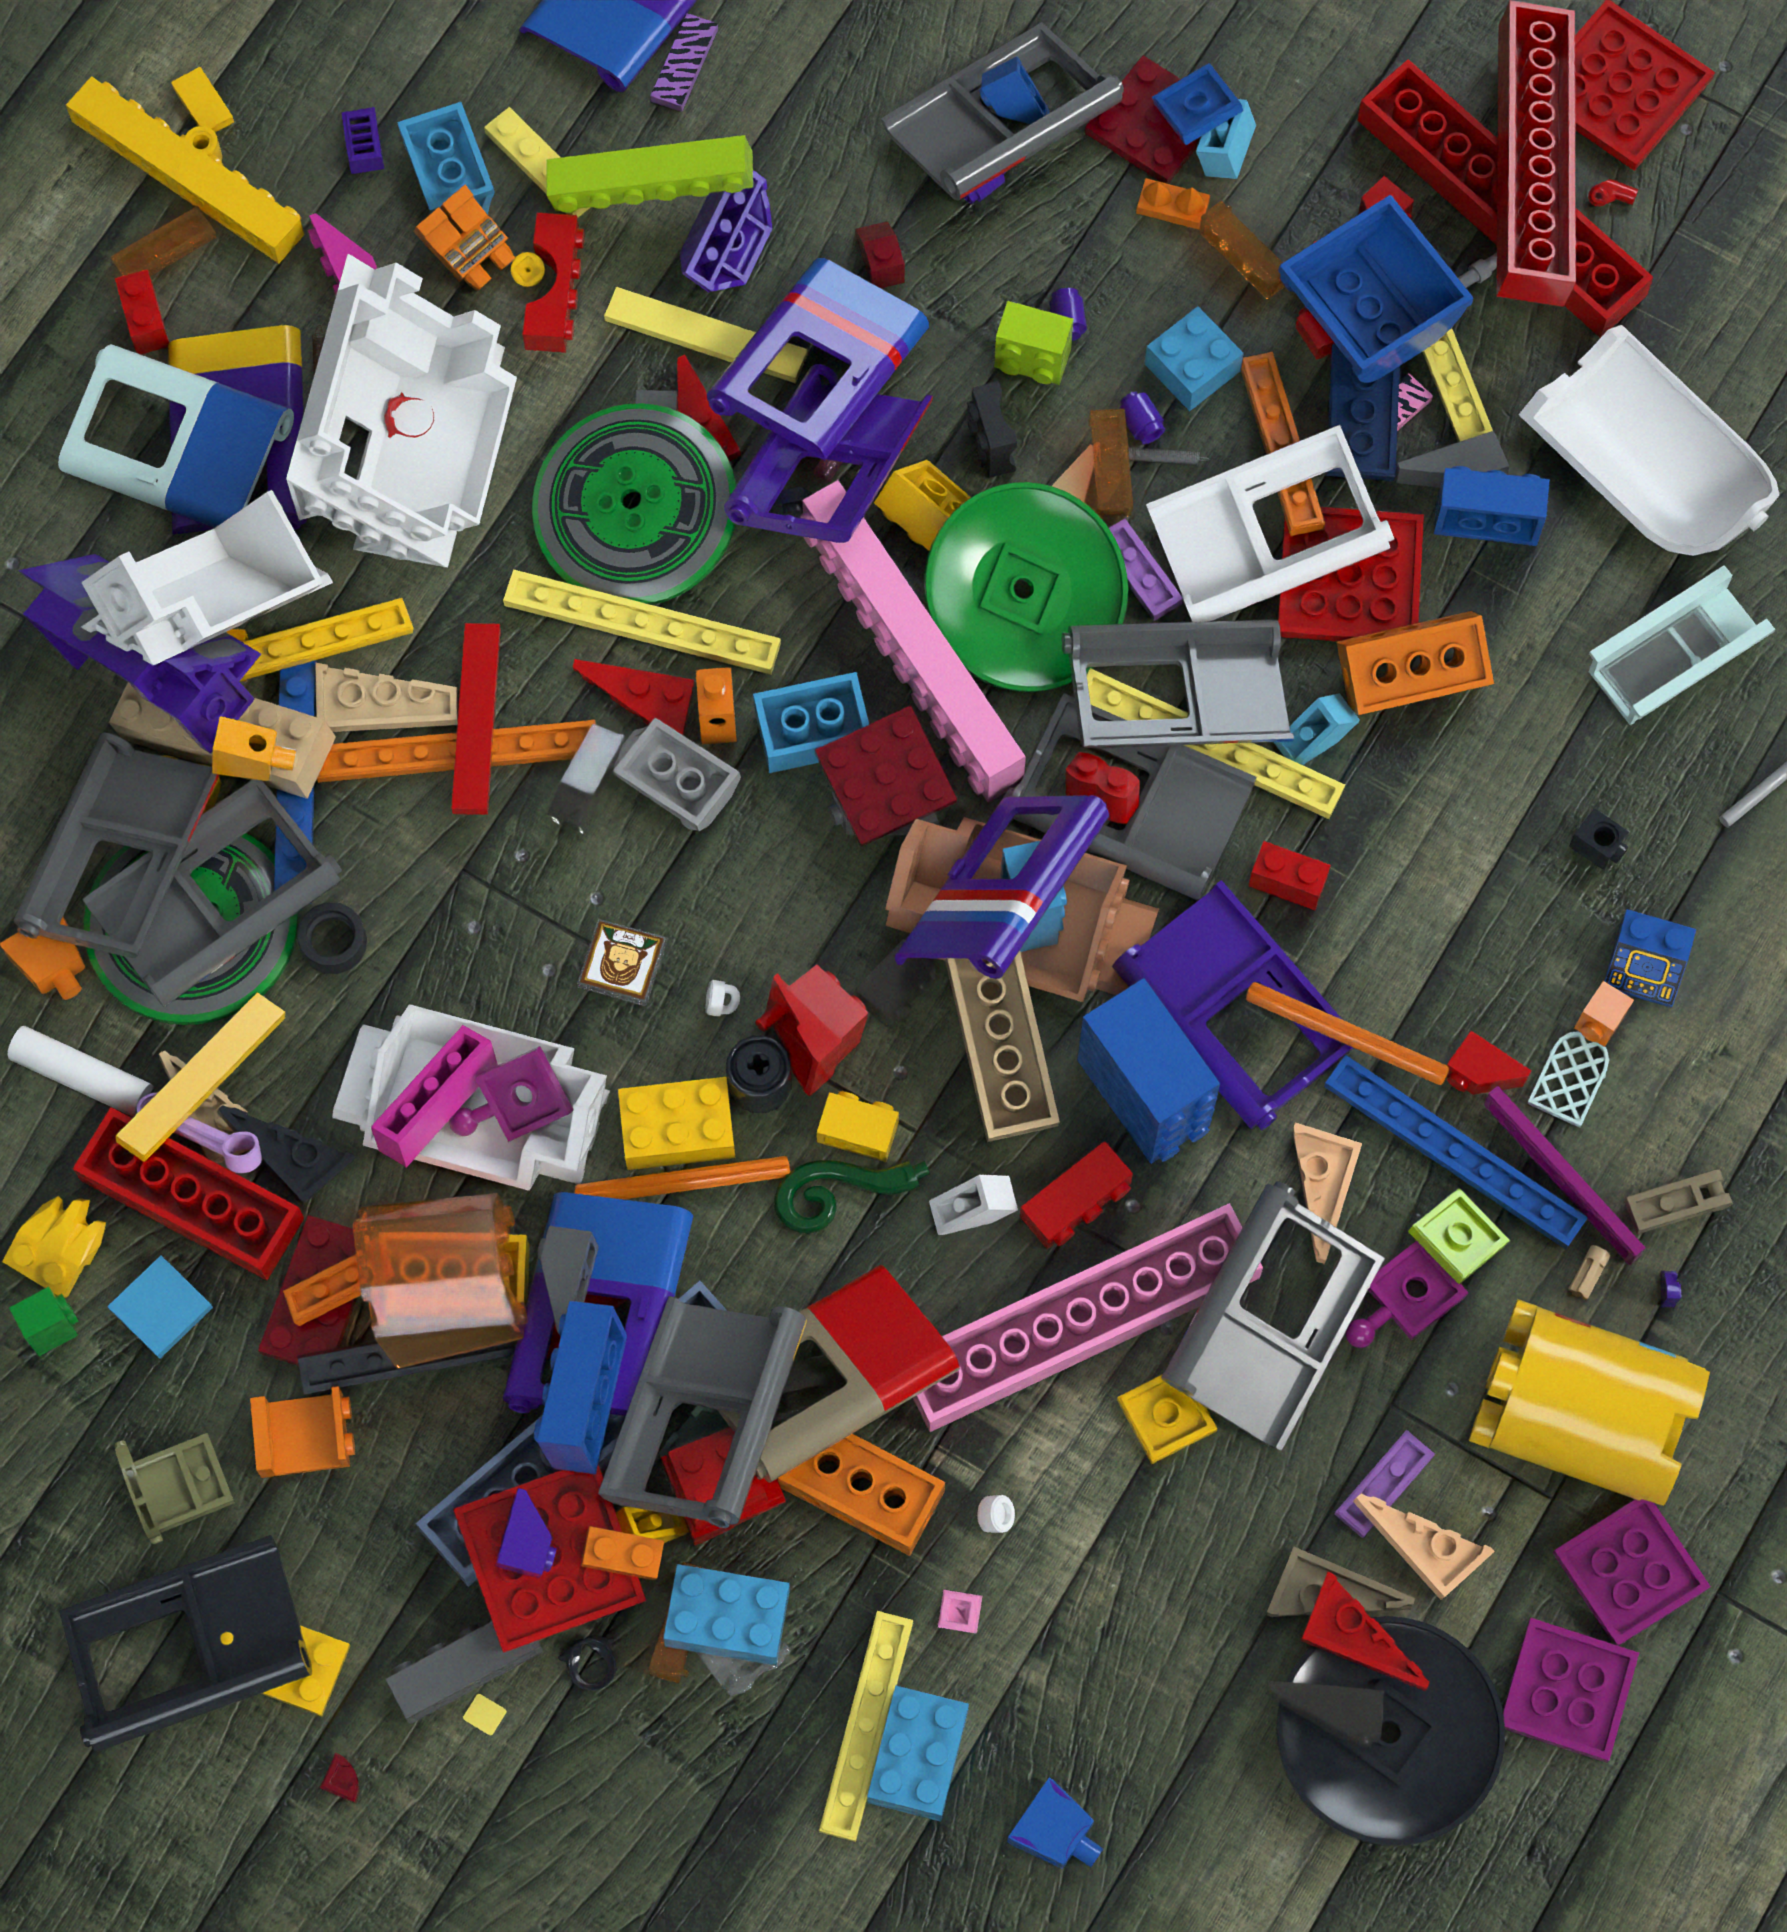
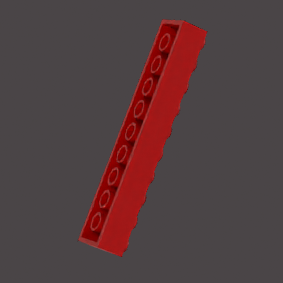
M1510 0L1500 21L1498 32L1496 296L1564 307L1576 283L1575 11Z
M1407 59L1361 100L1357 121L1497 245L1498 138ZM1575 208L1576 283L1564 306L1601 338L1608 329L1616 325L1648 295L1653 276Z

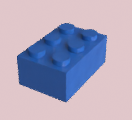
M1464 466L1445 468L1437 495L1434 534L1537 546L1547 516L1550 479H1541L1534 474H1524L1522 476L1506 475L1499 470L1487 472L1471 471L1470 468Z

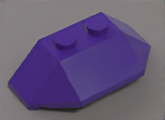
M753 170V188L742 189L736 193L726 191L710 193L680 251L682 274L707 292L743 286L750 277L773 229L770 205L766 193L767 181L764 177Z

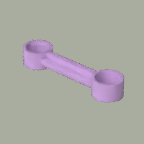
M158 1092L142 1097L137 1104V1112ZM188 1117L174 1131V1133L223 1155L227 1168L232 1172L247 1173L256 1169L261 1163L262 1156L259 1141L250 1132H236L228 1135L191 1117ZM242 1149L251 1150L244 1155H232Z

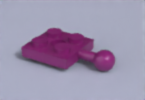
M539 1046L475 1077L488 1103L473 1110L465 1107L459 1108L450 1118L449 1125L455 1134L469 1136L475 1132L478 1123L495 1116L509 1142L569 1115L573 1108L543 1050ZM517 1086H525L531 1091V1102H523L518 1098L516 1094Z
M1416 1240L1377 1272L1368 1291L1382 1307L1366 1320L1355 1319L1350 1322L1345 1333L1346 1339L1356 1348H1365L1373 1342L1375 1330L1392 1318L1412 1341L1467 1297L1468 1291L1461 1283L1458 1284ZM1418 1280L1425 1285L1426 1294L1420 1298L1412 1297L1406 1290V1284L1409 1281Z

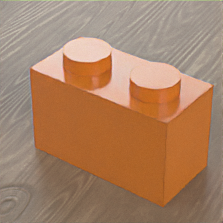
M590 1526L587 1529L580 1566L656 1580L664 1541Z

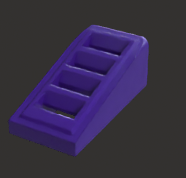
M375 107L342 112L351 174L385 169ZM370 119V122L350 124V121ZM371 128V132L352 134V131ZM366 139L373 140L372 142L353 144V141ZM374 148L372 152L355 154V151Z

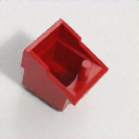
M815 965L790 986L777 973L772 980L765 1013L755 1021V1024L763 1032L773 1026L791 1057L792 1072L804 1092L810 1097L834 1075L836 1066L860 1043L868 1012L864 1003L858 997L850 996L841 987L839 980L834 974L824 971L818 965Z
M730 1427L667 1452V1455L661 1457L663 1469L675 1498L702 1503L712 1500L735 1432ZM754 1476L737 1524L729 1525L728 1528H721L705 1520L689 1517L683 1518L696 1546L733 1529L738 1524L785 1503L786 1499L777 1479L767 1482L764 1478L759 1480Z

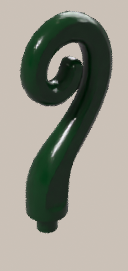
M834 1160L812 1161L798 1166L783 1178L777 1187L774 1197V1210L780 1221L792 1231L807 1234L816 1233L825 1229L834 1220L837 1211L836 1199L834 1194L823 1186L807 1188L803 1195L805 1200L819 1202L821 1204V1211L814 1217H803L795 1210L793 1204L794 1194L803 1185L819 1179H833L877 1194L892 1195L920 1187L918 1179L930 1175L925 1161L911 1166L909 1160L882 1170L869 1169Z

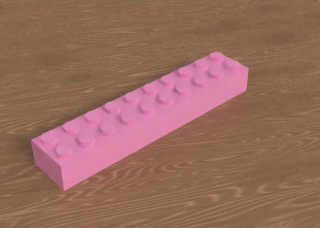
M839 480L802 500V519L824 523L830 521L846 494ZM864 517L848 542L836 543L804 537L807 544L811 548L816 546L822 555L819 558L825 571L829 575L834 573L839 580L838 588L847 602L852 600L857 607L856 614L865 629L870 627L876 635L874 641L883 656L889 655L894 662L893 670L902 684L907 682L913 690L911 696L921 712L926 710L931 717L930 725L939 739L945 738L950 745L949 753L954 763L958 767L963 765L970 775L967 779L973 791L977 795L982 793L989 803L1006 793L1010 787L1014 788L1020 784L1024 776L1026 756Z
M1231 1204L1224 1205L942 1336L955 1353L960 1370L913 1397L929 1432L1199 1307L1242 1229ZM1261 1263L1258 1265L1249 1283L1260 1278L1263 1269Z

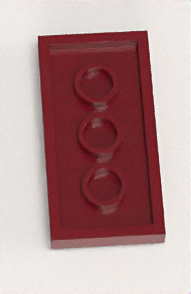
M308 1215L258 1352L262 1355L299 1366L298 1355L339 1348L357 1297L299 1326L293 1322L283 1291L377 1244V1236Z

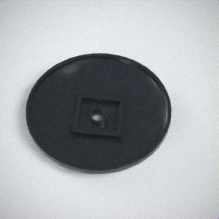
M1393 1616L1371 1617L1395 1641L1394 1644L1404 1655L1422 1670L1424 1677L1429 1681L1427 1690L1423 1691L1311 1646L1298 1660L1283 1688L1277 1712V1745L1281 1763L1294 1791L1308 1809L1325 1824L1350 1838L1380 1846L1414 1845L1438 1838L1452 1831L1470 1817L1485 1800L1495 1783L1503 1760L1505 1747L1504 1714L1498 1693L1487 1671L1471 1651L1456 1638L1437 1627L1414 1619ZM1384 1723L1395 1725L1399 1731V1739L1394 1743H1385L1378 1735L1379 1726Z

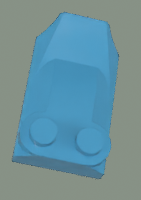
M462 102L397 122L405 149L411 160L430 214L438 207H441L462 186L466 185L472 192L474 199L488 215L490 203L495 192Z

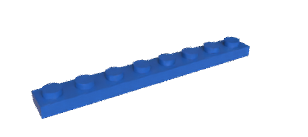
M317 660L280 670L279 706L316 717L315 663H317ZM314 786L308 799L277 789V800L313 845ZM277 825L274 891L305 870L307 863Z
M1347 1055L1343 1057L1325 1082V1088L1565 1250L1586 1222L1587 1216Z

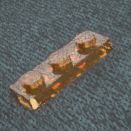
M196 206L112 255L111 260L121 276L147 269L150 276L217 238L206 217L199 207Z

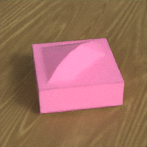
M943 1590L938 1627L977 1633L982 1596Z

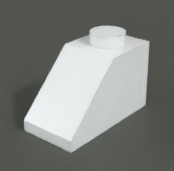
M978 1175L929 1201L938 1235L990 1224L1018 1210L1009 1176Z

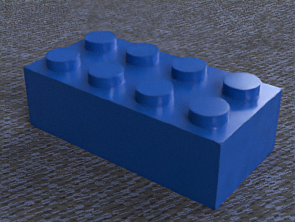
M569 1301L567 1313H563L560 1317L559 1335L561 1339L559 1348H554L551 1355L552 1378L551 1382L546 1383L544 1386L542 1402L545 1408L542 1418H538L536 1421L534 1439L538 1442L542 1453L546 1456L552 1469L596 1474L627 1334L613 1306Z

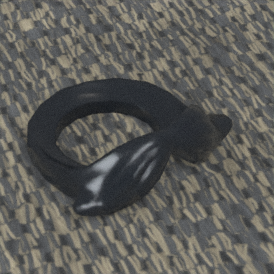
M590 1635L584 1639L575 1640L567 1647L563 1654L558 1656L560 1661L566 1662L569 1676L573 1683L583 1690H601L614 1679L617 1671L616 1660L611 1649L614 1638ZM584 1644H589L608 1664L606 1677L598 1683H587L578 1674L582 1651L581 1646Z

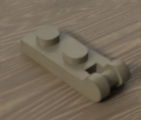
M1710 1171L1626 1197L1624 1202L1636 1234L1732 1206L1733 1202L1730 1194L1725 1193L1721 1184L1724 1181L1721 1171ZM1708 1188L1711 1198L1703 1199L1700 1189Z

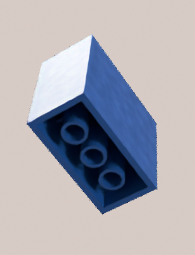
M1145 978L1083 1016L1077 1061L1151 1164L1158 1159H1161L1162 1162L1167 1161L1179 1152L1180 1148L1178 1146L1189 1139L1191 1142H1196L1210 1131L1208 1127L1211 1125L1220 1082Z

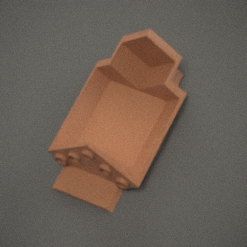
M964 817L956 831L915 819L900 847L885 908L889 910L886 926L907 933L912 932L949 878L947 874L957 859H962L986 823ZM1005 829L971 879H1000L1003 848L1041 840ZM1087 853L1083 855L1063 885L1067 905H1064L1065 918H1062L1064 930L1059 931L1058 944L1020 952L1028 986L1080 1002H1084L1088 990L1095 991L1097 989L1118 995L1129 988L1112 968V965L1128 949L1136 944L1142 946L1150 939L1159 908L1125 899L1130 881L1124 878L1127 865Z

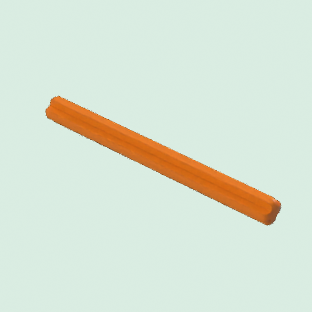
M1253 982L1246 994L1248 1002L1435 1084L1442 1085L1448 1074L1449 1067L1445 1064L1262 984Z
M782 1156L577 1184L574 1191L576 1194L624 1200L784 1178L790 1173L788 1158Z

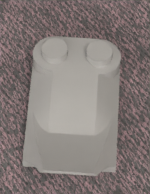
M654 718L649 726L635 729L610 760L614 766L613 773L615 776L678 817L686 828L697 831L706 828L712 823L732 797L741 778L739 771L657 718Z

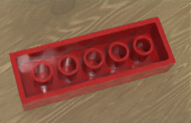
M110 1107L73 1167L79 1180L253 1274L268 1280L305 1219L300 1208L170 1138H167L143 1162L116 1142V1135L133 1118Z

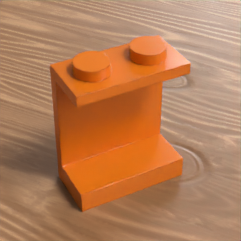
M339 1386L331 1387L332 1394L270 1403L265 1396L250 1398L256 1470L261 1478L350 1467L349 1455H355L353 1433H347L346 1419H352L351 1403L349 1397H343Z

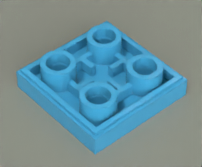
M162 1256L158 1257L107 1306L159 1359L213 1308Z

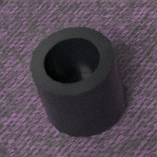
M752 1035L742 1039L731 1049L726 1059V1076L728 1090L733 1101L742 1109L752 1113H767L778 1109L787 1100L792 1089L791 1061L786 1049L777 1040L762 1035ZM756 1062H761L763 1065L768 1064L767 1067L763 1068V1074L756 1075L755 1070H749L748 1068L752 1067Z

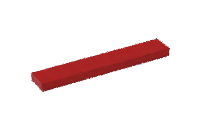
M465 623L452 814L488 815L501 636L500 624Z

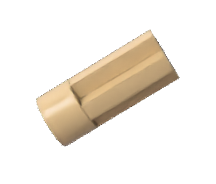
M1595 1245L1590 1246L1568 1289L1572 1292L1573 1296L1588 1300L1611 1256L1606 1250Z

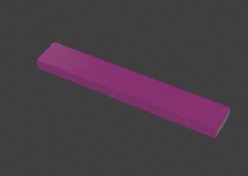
M1499 1086L1489 1092L1484 1102L1487 1110L1577 1209L1588 1217L1587 1220L1617 1253L1630 1265L1640 1258L1646 1247Z

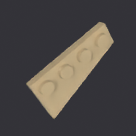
M315 663L317 718L324 719L332 732L458 725L457 687L413 679L411 682L398 680L390 675L379 674V676L360 673L359 670L344 668V670L329 668L327 664Z

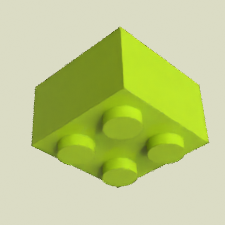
M1007 301L996 334L994 367L1009 375L1021 374L1032 377L1035 381L1042 384L1054 383L1060 385L1071 351L1074 319Z

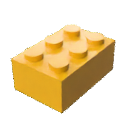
M726 1077L618 1089L627 1170L735 1158Z

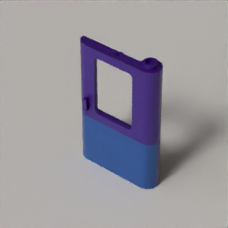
M542 0L519 30L524 34L527 31L595 66L601 79L609 87L618 92H624L697 0Z
M559 1192L553 1195L543 1238H546L549 1226L591 1231L599 1248L587 1294L631 1301L625 1327L627 1339L610 1414L626 1416L669 1296L675 1297L694 1215L686 1209L671 1205ZM539 1258L537 1259L503 1395V1400L509 1404V1409L519 1413H529L531 1409H536L539 1405H543L542 1396L545 1384L541 1383L555 1326V1319Z

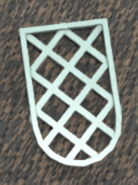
M1579 1031L1570 1032L1561 1037L1550 1051V1056L1527 1104L1580 1128L1598 1088L1606 1076L1609 1063L1606 1047L1597 1042L1587 1044L1585 1037ZM1579 1037L1582 1046L1570 1050L1567 1040ZM1562 1043L1565 1052L1554 1055L1557 1048ZM1598 1046L1603 1053V1057L1593 1060L1589 1049ZM1585 1051L1589 1062L1577 1065L1572 1054ZM1568 1056L1572 1067L1560 1071L1556 1059ZM1551 1062L1556 1073L1544 1076ZM1604 1062L1603 1071L1600 1075L1596 1064ZM1591 1066L1595 1078L1583 1081L1579 1070ZM1574 1072L1579 1083L1567 1087L1563 1075ZM1558 1077L1562 1089L1550 1092L1546 1081ZM1597 1082L1590 1097L1586 1086ZM1540 1084H1542L1545 1094L1535 1097ZM1581 1088L1585 1099L1573 1103L1569 1091ZM1564 1093L1569 1105L1556 1108L1552 1097ZM1548 1099L1551 1108L1538 1102ZM1587 1104L1580 1119L1576 1107ZM1571 1109L1575 1119L1565 1114H1562L1561 1112Z

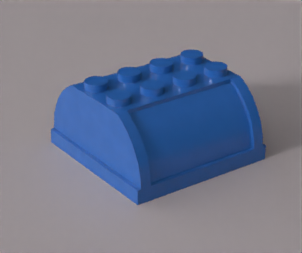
M1391 195L1280 264L1278 270L1280 280L1284 286L1298 296L1351 363L1352 371L1356 377L1364 383L1382 378L1435 344L1454 326L1474 299Z

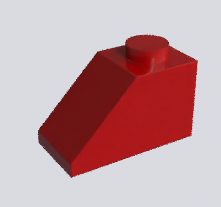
M1470 1031L1448 1062L1449 1071L1446 1077L1448 1083L1455 1089L1462 1092L1467 1090L1474 1095L1491 1092L1497 1086L1501 1090L1523 1087L1532 1070L1473 1031Z

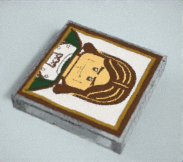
M598 919L577 982L578 988L647 1006L667 943V937Z

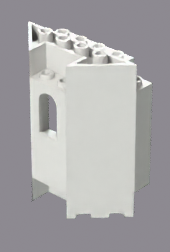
M348 254L286 478L299 520L320 515L331 520L336 528L349 530L356 534L353 550L448 568L457 531H463L465 528L477 526L480 523L517 379L516 376L500 367L505 347L497 343L501 325L476 310L453 317L414 293L420 290L423 278L398 263L373 269ZM402 392L405 397L422 399L402 402L396 411H392V417L394 418L396 428L402 433L416 436L427 431L424 435L417 438L395 434L391 438L388 437L385 413L391 398L399 396ZM433 412H434V423H433L432 427L430 428V426H431V424H432V422H433ZM345 418L369 431L357 479L344 473L351 448L339 441Z

